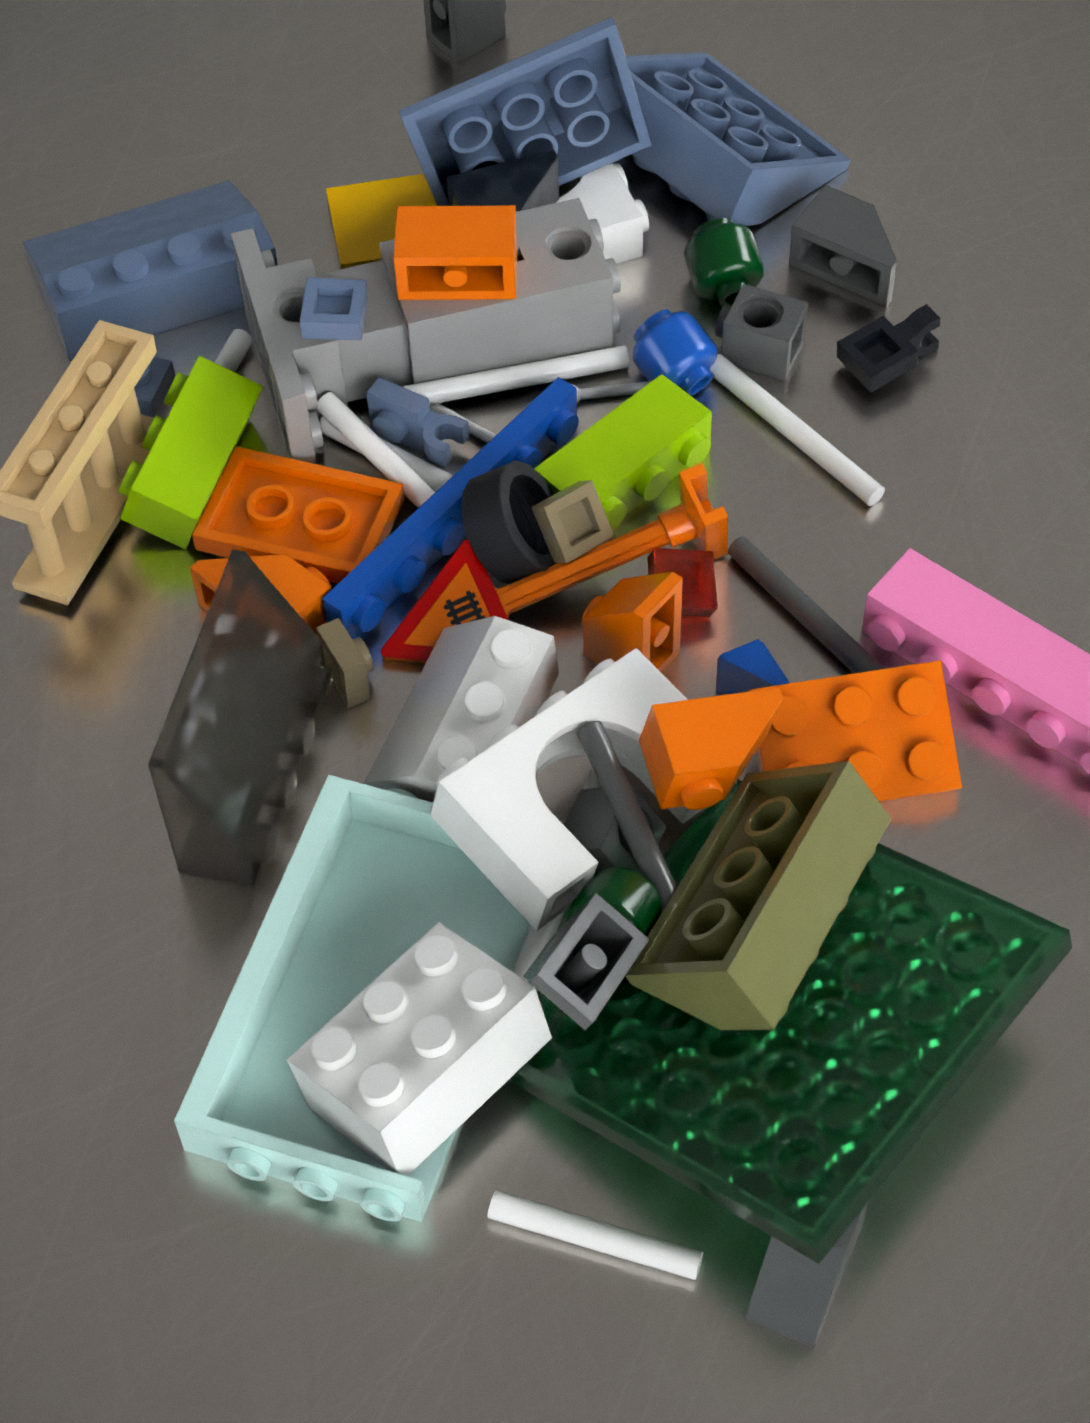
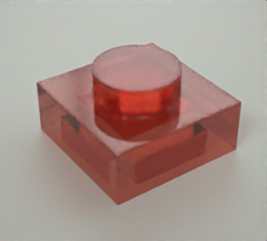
M653 549L647 557L648 575L673 571L683 578L681 616L710 617L718 609L713 551Z

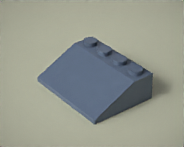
M612 17L399 110L414 153L437 206H449L448 176L555 150L558 156L560 186L652 145L619 32Z
M706 52L626 56L652 144L645 149L633 153V161L639 167L655 172L667 181L672 193L680 198L692 201L704 210L708 221L727 218L731 219L734 223L744 226L761 224L846 171L852 161Z
M230 180L23 241L25 252L69 361L74 359L99 320L156 335L243 308L231 233L253 228L260 251L271 249L275 266L278 265L275 246L258 211Z

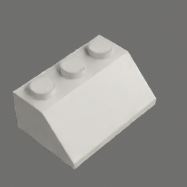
M497 616L444 628L364 784L384 790L390 788L403 789L414 794L418 799L434 802L437 790L436 781L451 763L460 758H466L470 761L485 751L492 738L503 728L510 724H516L520 727L536 716L538 709L546 701L559 675L554 636Z

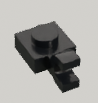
M927 304L915 310L904 321L895 326L885 316H882L837 341V358L871 393L915 368L918 363V356H924L938 349L939 340L930 331L940 326L941 318Z

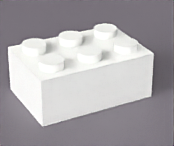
M438 922L287 1059V1062L309 1108L388 1171L408 1176L552 1039L535 987Z

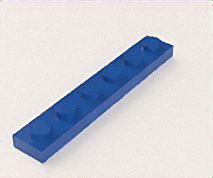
M559 377L554 380L322 598L326 623L339 618L352 639L358 637L362 632H369L374 629L382 619L387 608L403 593L412 592L422 581L425 572L443 555L453 553L462 542L466 534L461 513L462 493L470 479L515 460L529 464L534 469L558 445H565L573 437L579 423L577 416V388Z

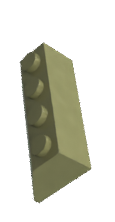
M849 761L747 773L647 936L650 940L626 973L625 977L633 986L720 1030H774L779 1020L787 1012L791 998L809 966L817 958L820 946L838 914L846 906L849 894L867 862L875 854L876 846L892 819Z

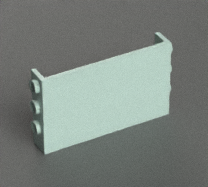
M332 775L327 776L175 1117L174 1122L184 1151L224 1162L230 1170L250 1180L264 1181L267 1176L293 1183V1186L299 1192L316 1200L331 1201L336 1196L359 1203L367 1213L382 1220L396 1222L405 1217L418 1222L423 1221L457 1129L408 1176L388 1171L309 1108L287 1059L438 922L513 972L530 924L430 816L433 802L418 799L414 794L399 788L384 790Z

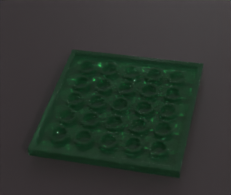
M737 780L725 800H721L715 805L706 808L663 855L677 887L740 786L741 780ZM878 843L875 854L867 862L848 896L846 906L835 919L819 948L817 958L806 971L789 1002L787 1012L779 1020L774 1030H720L633 986L625 976L593 1024L584 1030L538 990L537 995L552 1039L508 1081L820 1264L1073 948L1070 930Z

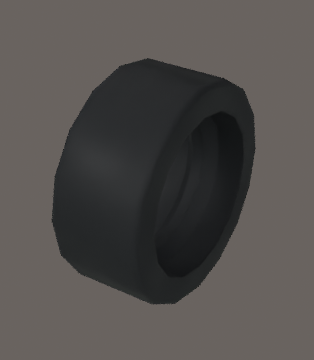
M517 460L470 479L462 493L461 513L465 533L473 552L487 572L499 582L512 584L537 572L546 571L549 567L557 564L553 561L531 508L551 497L554 493L535 469L529 464Z

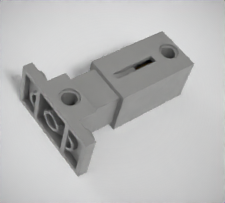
M580 198L516 212V299L398 300L393 259L395 239L379 242L381 256L379 261L317 274L312 258L275 266L271 249L260 251L253 228L231 233L246 319L289 458L316 464L314 449L324 446L319 423L323 415L316 408L318 407L319 399L328 392H333L347 406V402L367 398L366 392L378 377L403 387L612 348L613 334L621 330L618 309L613 300V294L621 290L619 271L613 258L605 259L600 225L597 219H588ZM307 278L367 280L368 302L362 340L302 338L300 316Z

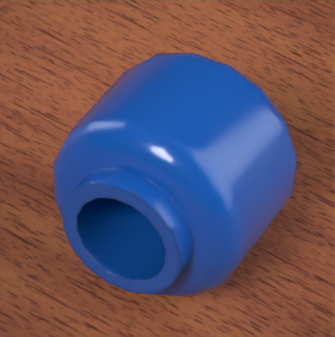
M668 309L661 310L649 317L636 330L634 334L636 344L633 348L632 359L649 382L663 374L690 396H693L705 388L713 379L714 374L710 368L717 359L718 348L696 319L685 311L671 313Z

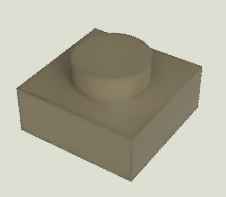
M592 480L578 481L531 507L554 563L567 564L614 537Z
M339 618L316 627L320 665L347 709L370 700L368 673L374 671V664L365 642L361 637L352 639Z

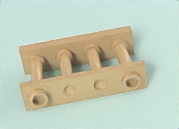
M99 320L1 468L0 516L25 523L33 544L31 552L12 580L14 589L69 605L121 520L120 517L128 497L118 493L120 485L131 462L135 460L144 464L150 452L141 446L154 418L140 413L134 387L157 353L153 335Z

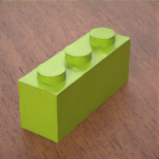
M200 355L189 376L178 372L164 401V404L172 407L167 419L156 415L141 447L150 451L144 464L133 460L120 485L118 493L128 497L120 519L186 550L206 505L245 430L263 386Z
M661 374L534 469L544 478L554 494L578 481L592 480L613 531L629 512L645 500L651 501L658 497L667 484L679 475V472L701 463L706 458L711 448L712 411Z

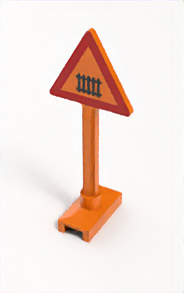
M701 462L679 472L680 505L657 514L658 520L605 542L567 564L557 563L546 571L537 572L500 589L493 586L488 572L474 554L469 540H464L381 648L382 657L389 661L426 664L443 629L446 627L492 616L509 620L508 618L511 613L666 545L674 548L693 540L705 564L727 555L728 515L723 506L713 509L708 500L707 471L703 463Z

